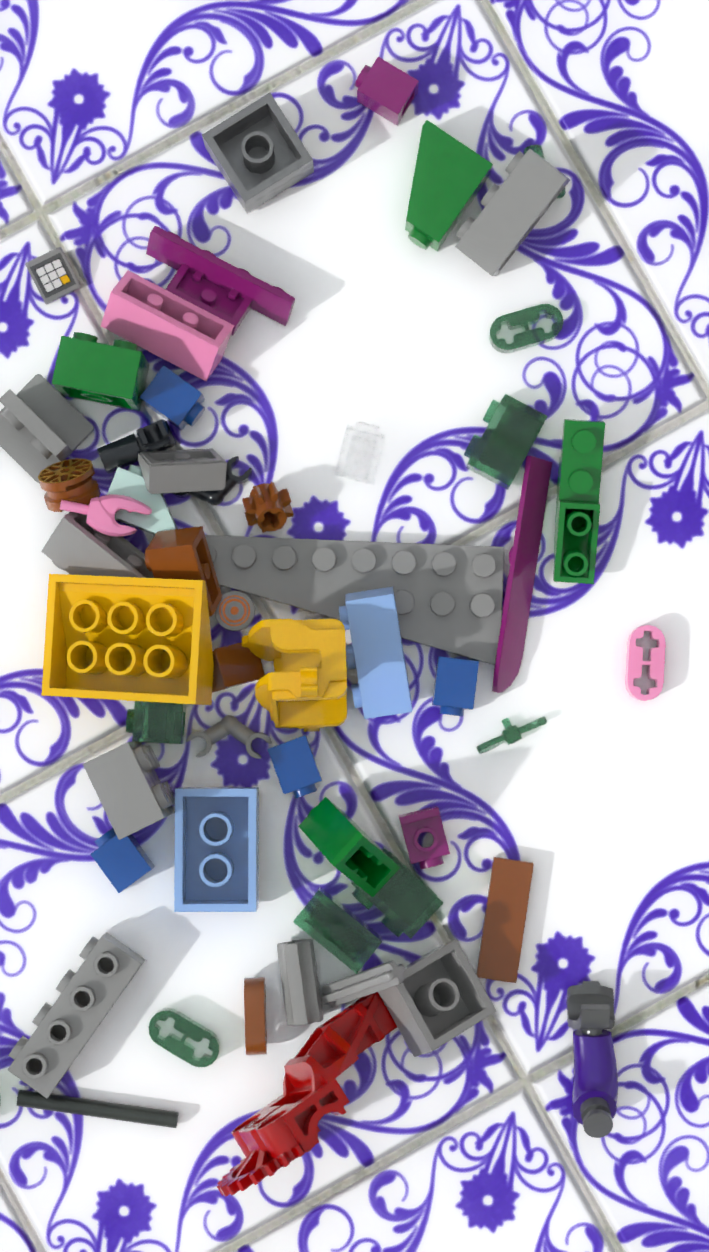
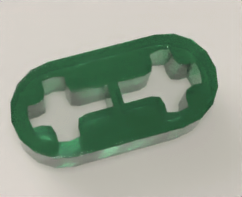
M540 304L496 318L491 325L489 342L495 350L501 353H512L550 342L560 334L563 327V316L558 308L550 304ZM545 313L547 319L554 318L555 323L551 325L549 333H545L542 327L529 330L528 325L537 323L540 314ZM507 324L509 330L522 327L523 332L515 334L512 343L507 344L504 338L498 339L496 336L501 331V325Z
M163 1008L157 1011L151 1018L148 1026L149 1035L160 1047L198 1068L207 1067L217 1059L220 1051V1041L218 1036L210 1029L173 1008ZM168 1017L175 1020L173 1027L184 1034L183 1037L180 1038L173 1033H169L167 1037L161 1036L159 1034L161 1027L157 1024V1021L165 1022ZM189 1037L196 1042L202 1041L203 1038L210 1041L208 1048L213 1053L211 1055L204 1053L201 1058L194 1055L196 1048L185 1041L186 1038Z

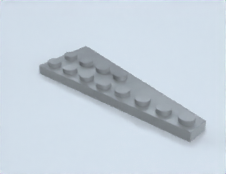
M205 535L218 583L221 586L340 620L339 606L346 605L345 594L393 587L401 638L495 665L502 621L504 547Z

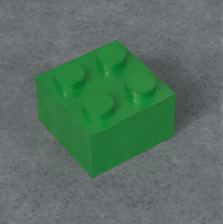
M74 332L73 338L61 336L52 384L62 396L135 411L141 410L142 400L140 396L145 391L150 365L142 351H137L136 344L122 340H114L113 346L97 343L98 337L81 332Z

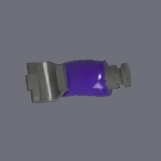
M583 981L582 985L570 986L567 989L568 1026L572 1029H577L573 1031L574 1077L572 1110L574 1118L583 1125L586 1134L594 1138H600L612 1131V1119L617 1111L618 1075L612 1033L605 1030L612 1029L615 1024L613 988L601 986L599 981Z

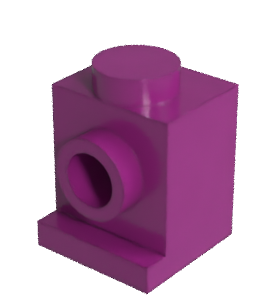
M438 806L399 815L410 863L419 862L420 869L443 864L442 856L450 854ZM422 832H429L433 835V843L428 847H422L418 843V836Z

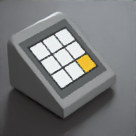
M61 247L53 249L25 264L46 305L81 288Z

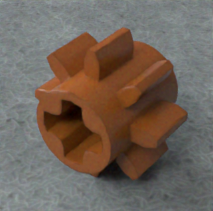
M274 482L253 486L249 497L242 499L248 525L258 524L262 533L282 529L287 517H293L294 515L290 505L292 501L287 488L278 492Z

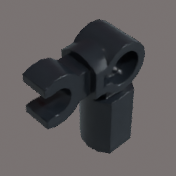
M161 419L137 429L138 437L133 433L98 448L97 451L106 472L109 474L116 471L118 467L123 468L138 462V453L166 451L174 447L176 442L167 421Z

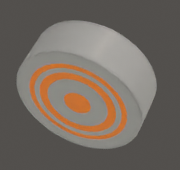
M229 591L223 594L215 611L218 623L230 631H241L247 628L255 616V606L248 595L240 591Z

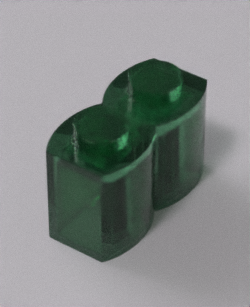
M507 394L504 395L501 402L493 399L482 420L488 423L482 437L474 434L464 453V456L470 458L466 468L509 490L548 416Z

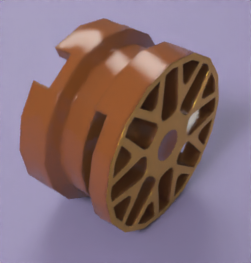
M81 458L68 459L52 464L40 472L38 479L42 490L46 491L44 499L48 510L62 512L63 510H60L61 500L89 505L91 498L100 496L99 485L96 480L92 479L95 471L90 460Z

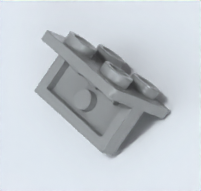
M41 374L35 375L17 394L9 389L0 398V402L5 406L0 411V447L39 484L38 475L42 470L52 464L64 461L94 431L93 425Z

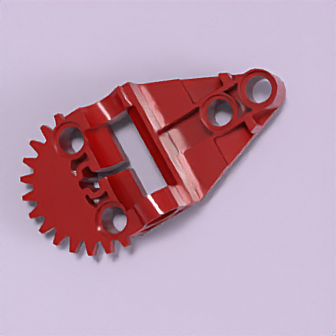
M378 992L358 999L316 1028L295 1058L290 1059L284 1066L283 1095L252 1115L231 1132L246 1158L242 1159L240 1164L231 1168L230 1172L224 1175L222 1180L217 1183V1188L222 1196L226 1197L229 1194L232 1196L240 1190L244 1191L253 1183L254 1185L258 1184L266 1176L274 1175L281 1167L290 1165L291 1161L303 1156L304 1153L309 1152L319 1143L318 1132L321 1130L318 1127V1123L325 1114L343 1115L346 1113L344 1106L350 1101L336 1078L359 1059L357 1055L374 1043L383 1040L387 1034L397 1028Z

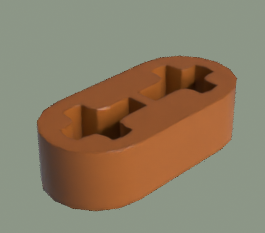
M265 977L244 978L246 1055H267Z

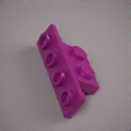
M154 226L151 230L146 254L178 270L165 290L234 325L231 333L232 336L237 331L250 308L284 326L287 325L295 298L287 294L283 289L252 276L245 269L237 268L219 259L210 251L202 250L190 244L173 232L165 231L158 226Z

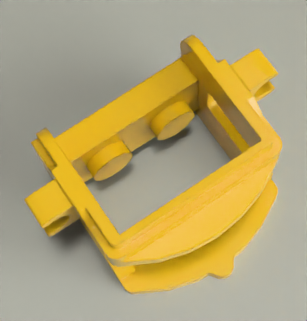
M264 619L255 624L248 632V635L241 638L242 646L249 648L255 656L265 661H274L275 672L266 674L255 684V697L260 705L270 712L271 721L275 723V728L304 729V732L320 731V728L340 726L347 719L345 627L341 621L337 619Z

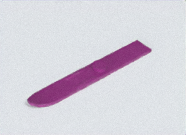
M527 456L514 543L509 552L510 569L492 691L502 693L512 685L519 673L524 652L552 462L534 456Z

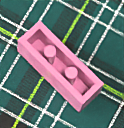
M129 270L111 291L101 322V327L204 381L208 380L222 360L234 325Z

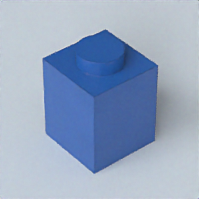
M164 365L140 396L145 405L181 431L187 424L191 427L194 426L205 411V407L201 405L205 400L203 394Z
M440 656L437 658L432 705L440 706L439 714L463 717L464 709L473 710L479 661Z
M307 735L267 749L283 794L292 792L296 799L317 791L315 783L322 781V777Z
M112 828L94 841L99 848L90 855L118 893L155 868V865L132 834L119 840Z

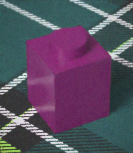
M377 57L372 67L365 65L355 82V86L358 87L357 102L398 126L418 93L419 81L382 58Z

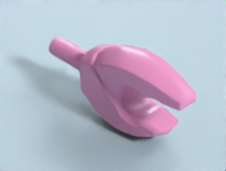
M118 494L91 498L89 505L61 500L60 510L87 515L86 524L101 534L113 537L135 534L137 531L133 527L120 525L115 521V514L119 510H126L129 513L137 512L144 515L152 513V509L146 504L134 498Z

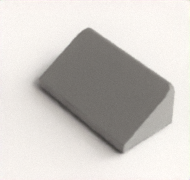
M213 448L138 453V462L144 482L151 494L215 491L225 488L227 462Z

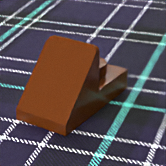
M242 642L214 649L212 693L253 682L265 676L261 658L255 656L249 648L243 647Z

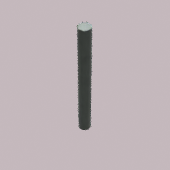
M19 1090L17 1096V1106L170 1128H177L179 1112L55 1094H50L48 1098H45L38 1092Z

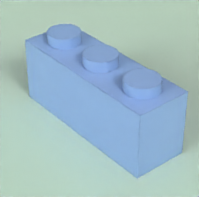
M393 587L345 594L346 605L339 606V616L345 630L350 629L352 645H346V658L348 669L356 668L358 684H352L355 708L363 707L364 719L412 712L411 694Z

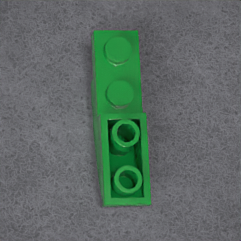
M564 419L556 498L554 582L594 584L600 516L599 494L605 434L604 421Z

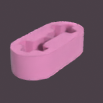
M644 625L634 629L627 641L625 686L629 695L640 701L656 698L662 691L664 684L666 642L662 631L655 626ZM644 632H649L650 639L657 642L655 648L649 649L648 661H643V648L636 646V639L643 638ZM642 665L648 666V679L655 682L654 687L647 689L646 695L641 694L640 687L634 686V679L641 678Z

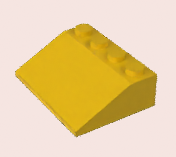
M49 574L42 696L194 705L212 704L214 661L206 581Z

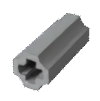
M299 939L277 944L287 1025L299 1026L321 1022L324 1018L313 939Z

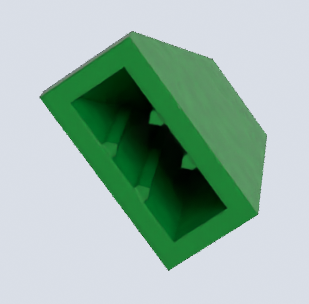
M428 120L422 126L405 230L409 232L408 238L414 244L425 250L430 246L438 252L491 175L493 164Z
M327 797L314 807L298 826L336 869L371 897H374L401 868L345 812Z

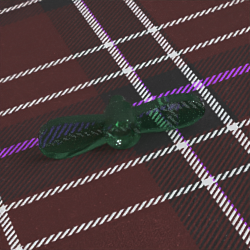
M543 716L518 728L516 725L512 726L509 718L501 721L505 728L502 731L503 735L478 745L476 749L479 754H482L505 742L511 745L522 739V733L542 726L548 721Z

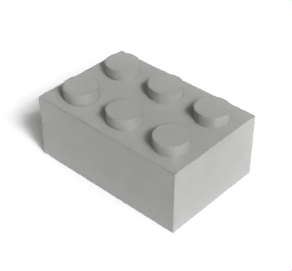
M141 741L127 742L83 764L119 840L175 813L172 807L175 804V794L168 781L160 782L155 771L156 768L160 767V764L150 745L143 746Z

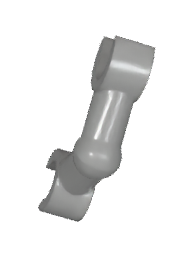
M232 715L225 716L220 722L205 731L191 733L186 740L188 742L197 736L203 737L206 740V748L198 753L196 757L205 756L210 752L213 744L229 734L246 745V750L251 757L258 759L262 757L253 750L252 741L256 738H262L267 743L272 744L271 738L267 734L253 732Z

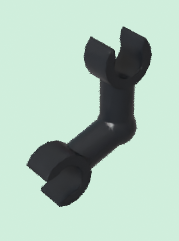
M235 456L227 463L226 485L223 490L172 494L179 498H185L190 495L207 501L211 505H219L236 484L245 483L250 479L252 468H249L242 476L233 475L232 468L239 461V457Z

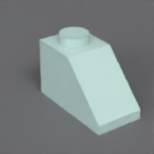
M130 465L127 471L118 467L107 495L118 494L134 498L152 509V513L144 515L137 512L129 513L126 510H119L115 514V520L153 535L158 531L178 529L163 494H151L147 490L141 468Z

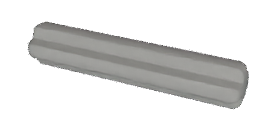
M392 960L326 984L322 987L323 996L321 1001L323 1004L329 1003L333 1008L399 985L404 981L402 973L406 971L403 964L397 965Z

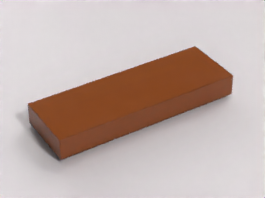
M493 856L476 970L478 978L511 983L517 982L534 866L533 862Z

